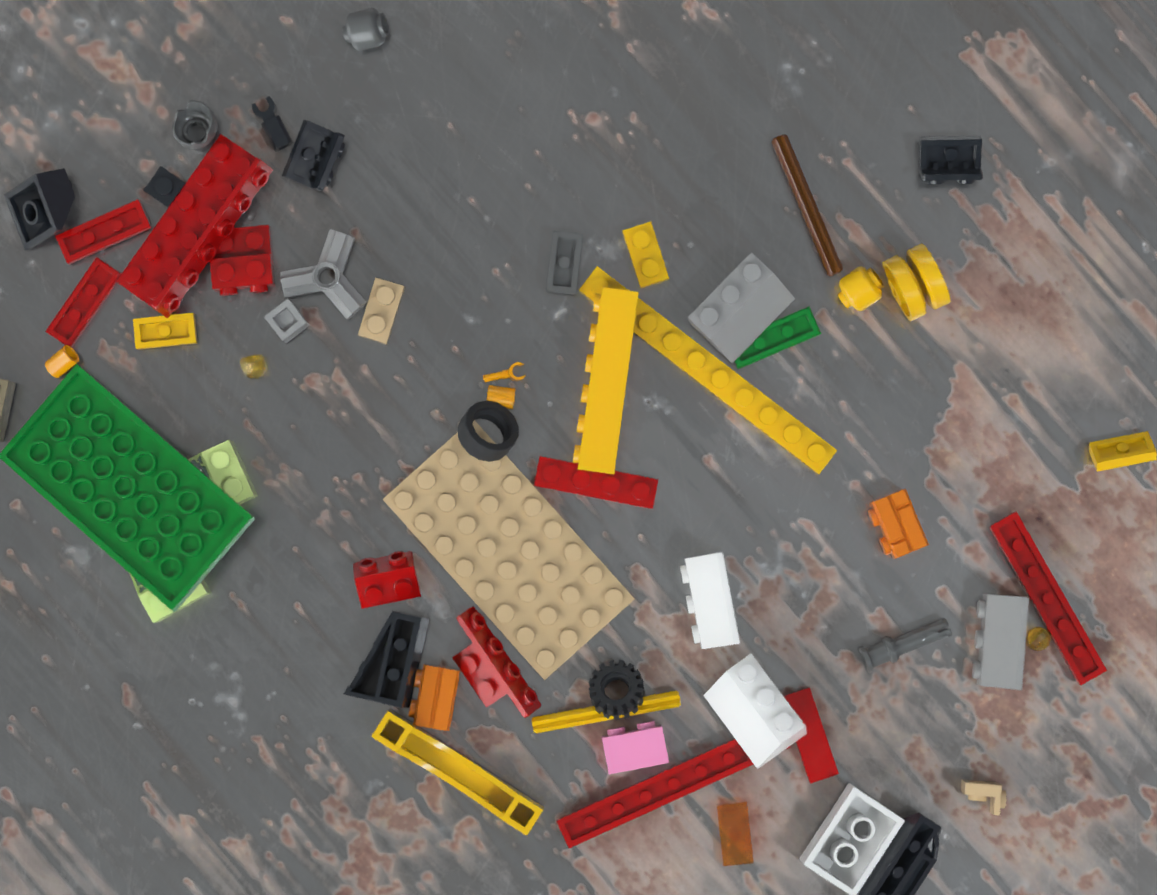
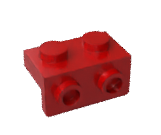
M397 551L389 556L369 557L353 563L354 581L362 609L421 597L412 551Z

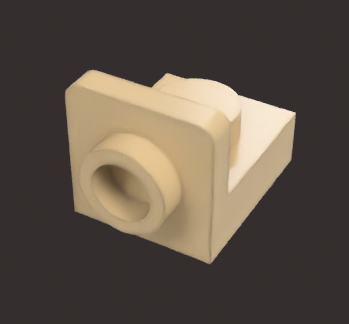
M961 779V792L964 795H968V800L984 802L988 796L990 797V813L992 815H1000V808L1004 809L1006 805V790H1002L1000 783Z

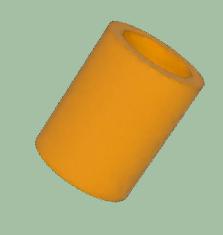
M65 345L45 362V367L53 377L60 378L79 362V356L73 348Z
M489 385L486 401L496 402L507 409H513L516 388Z

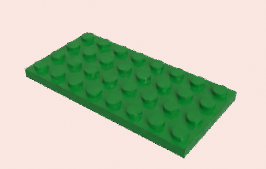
M78 364L72 368L0 452V459L173 612H176L256 519Z

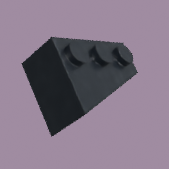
M392 611L374 641L371 651L365 661L361 663L358 668L359 671L350 686L345 690L344 695L399 708H410L416 671L419 668L430 618Z

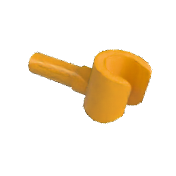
M521 362L513 363L506 370L483 375L484 382L510 378L512 381H520L526 375L516 377L513 375L512 370L513 367L523 366L524 364Z

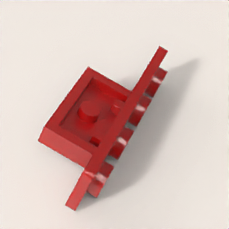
M472 606L456 617L472 641V644L457 653L452 659L485 707L508 694L524 718L539 709L541 703L535 691L528 686L521 676L517 665L508 657L502 643L495 638L486 625L484 617L478 613L475 607Z

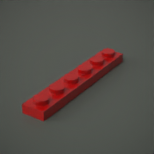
M1017 511L990 525L989 528L1077 683L1083 685L1106 672L1105 665Z

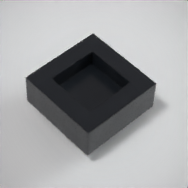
M160 166L143 191L168 208L185 185V182Z

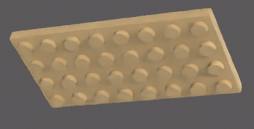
M474 420L473 426L476 433L483 440L496 444ZM458 432L383 498L384 502L544 680L635 600L506 455L497 461L487 462L478 460L468 454L461 446Z

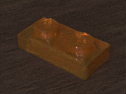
M747 801L716 804L723 866L754 863Z

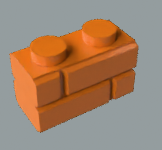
M906 488L870 502L872 509L867 510L868 516L874 527H880L883 537L879 538V542L885 555L891 554L892 559H896L929 545Z
M424 664L423 670L417 669L414 687L419 688L418 699L411 700L409 717L414 718L413 725L450 731L461 670L431 664Z

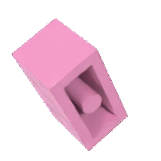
M655 721L637 724V730L625 731V727L608 729V735L602 736L609 774L669 763L662 725L655 726Z

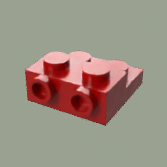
M269 225L234 228L232 233L218 247L215 257L210 261L212 289L219 291L220 296L237 295L238 289L250 288V293L268 292V286H275Z

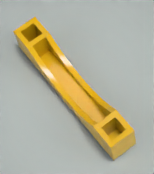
M391 709L386 712L371 736L394 752L457 788L526 836L544 809V806L420 727L413 725L412 722Z

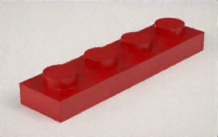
M539 456L534 486L653 509L659 479L615 471L614 474L578 470V463Z

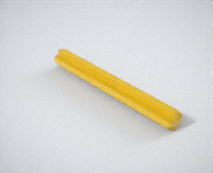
M675 690L643 697L642 706L638 705V711L635 714L631 711L629 715L633 716L681 706L680 694ZM595 706L536 716L532 718L531 722L534 733H542L612 720L614 717L610 715L609 719L605 718L603 712L599 714Z

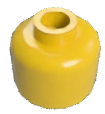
M859 266L840 279L839 287L841 292L838 293V297L847 309L852 306L858 311H864L882 298L881 289L884 288V284L873 268L866 269L863 266Z

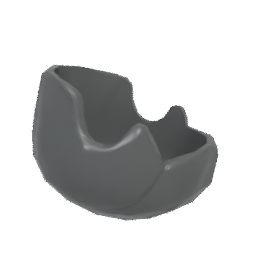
M196 100L188 101V105L185 108L176 111L175 120L172 125L174 138L183 147L200 149L210 144L218 130L214 112L204 102Z

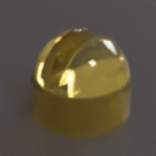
M261 354L249 355L240 360L244 375L250 379L260 378L266 371L264 356Z
M1032 627L1027 631L1026 645L1030 649L1042 651L1049 646L1051 637L1045 628ZM1043 632L1045 637L1035 646L1032 642Z

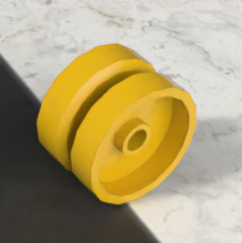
M923 243L907 250V263L899 255L882 262L890 289L910 322L926 314V303L936 310L951 302L948 288L938 265Z

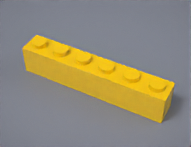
M602 287L601 294L595 293L593 311L599 312L597 324L591 323L589 342H595L593 354H587L585 372H590L591 374L589 385L583 384L581 402L586 403L585 415L579 414L577 432L582 433L581 445L575 444L573 463H578V470L607 474L615 473L639 295L637 291Z

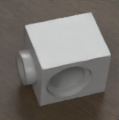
M286 299L264 316L284 343H288L310 326L290 299Z

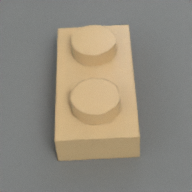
M375 277L358 336L388 344L405 286Z

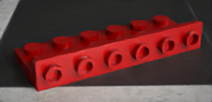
M220 134L116 282L154 310L169 318L172 312L179 308L181 300L189 288L195 285L199 274L206 264L215 257L216 250L223 240L232 233L234 225L242 213L249 209L252 199L259 189L268 182L269 175L273 169L258 157L256 158Z

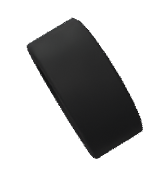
M481 401L471 406L458 425V438L461 446L471 456L487 462L500 460L507 455L519 436V426L514 415L506 407L492 401ZM475 419H485L494 423L502 433L503 442L494 444L483 440L476 433L473 421Z

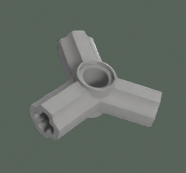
M330 229L317 265L280 272L284 297L290 298L323 291L347 320L358 313L367 302L343 275L355 238ZM323 270H334L335 279L332 283L322 284L320 282V274Z

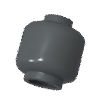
M375 8L350 13L347 16L346 25L342 27L343 37L346 43H351L358 51L381 46L384 44L386 36H389L387 18L384 13H379Z

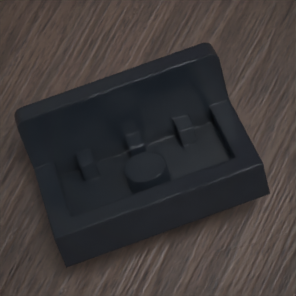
M303 120L282 177L312 190L323 191L324 187H327L333 178L332 167L335 160L341 156L345 144L343 140L345 135L328 130L308 120Z
M981 136L920 137L919 173L921 179L929 184H942L945 180H957L958 183L971 184L975 180H982Z

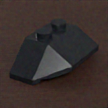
M919 812L903 818L905 822L857 895H915L937 861L941 826Z

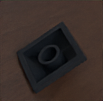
M65 168L35 174L4 194L25 251L34 248L63 229L75 198L72 183L67 176Z

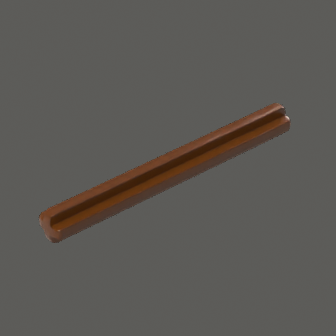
M786 134L779 135L772 140L773 147L828 276L838 274L843 270L842 264L792 145Z

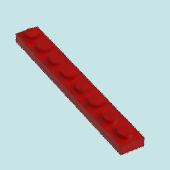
M734 738L557 819L556 822L568 848H572L753 765V762Z

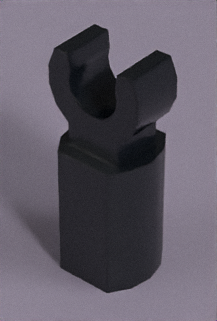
M268 96L266 97L269 103L267 111H259L255 103L252 104V110L258 118L263 119L264 122L261 125L274 151L278 152L291 146L293 141L280 115L275 116L276 105L273 99Z

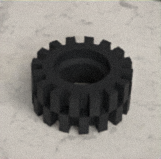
M610 660L609 666H605L604 663L599 665L600 670L597 671L595 669L592 673L593 679H589L590 699L599 714L603 712L604 717L608 719L610 715H613L614 720H619V715H624L625 719L630 717L629 712L631 711L635 714L638 711V705L642 706L643 697H645L643 678H641L639 670L635 671L634 665L631 663L626 666L623 660H619V664H615L614 660ZM614 680L625 682L629 688L626 696L618 700L611 699L605 694L606 686Z

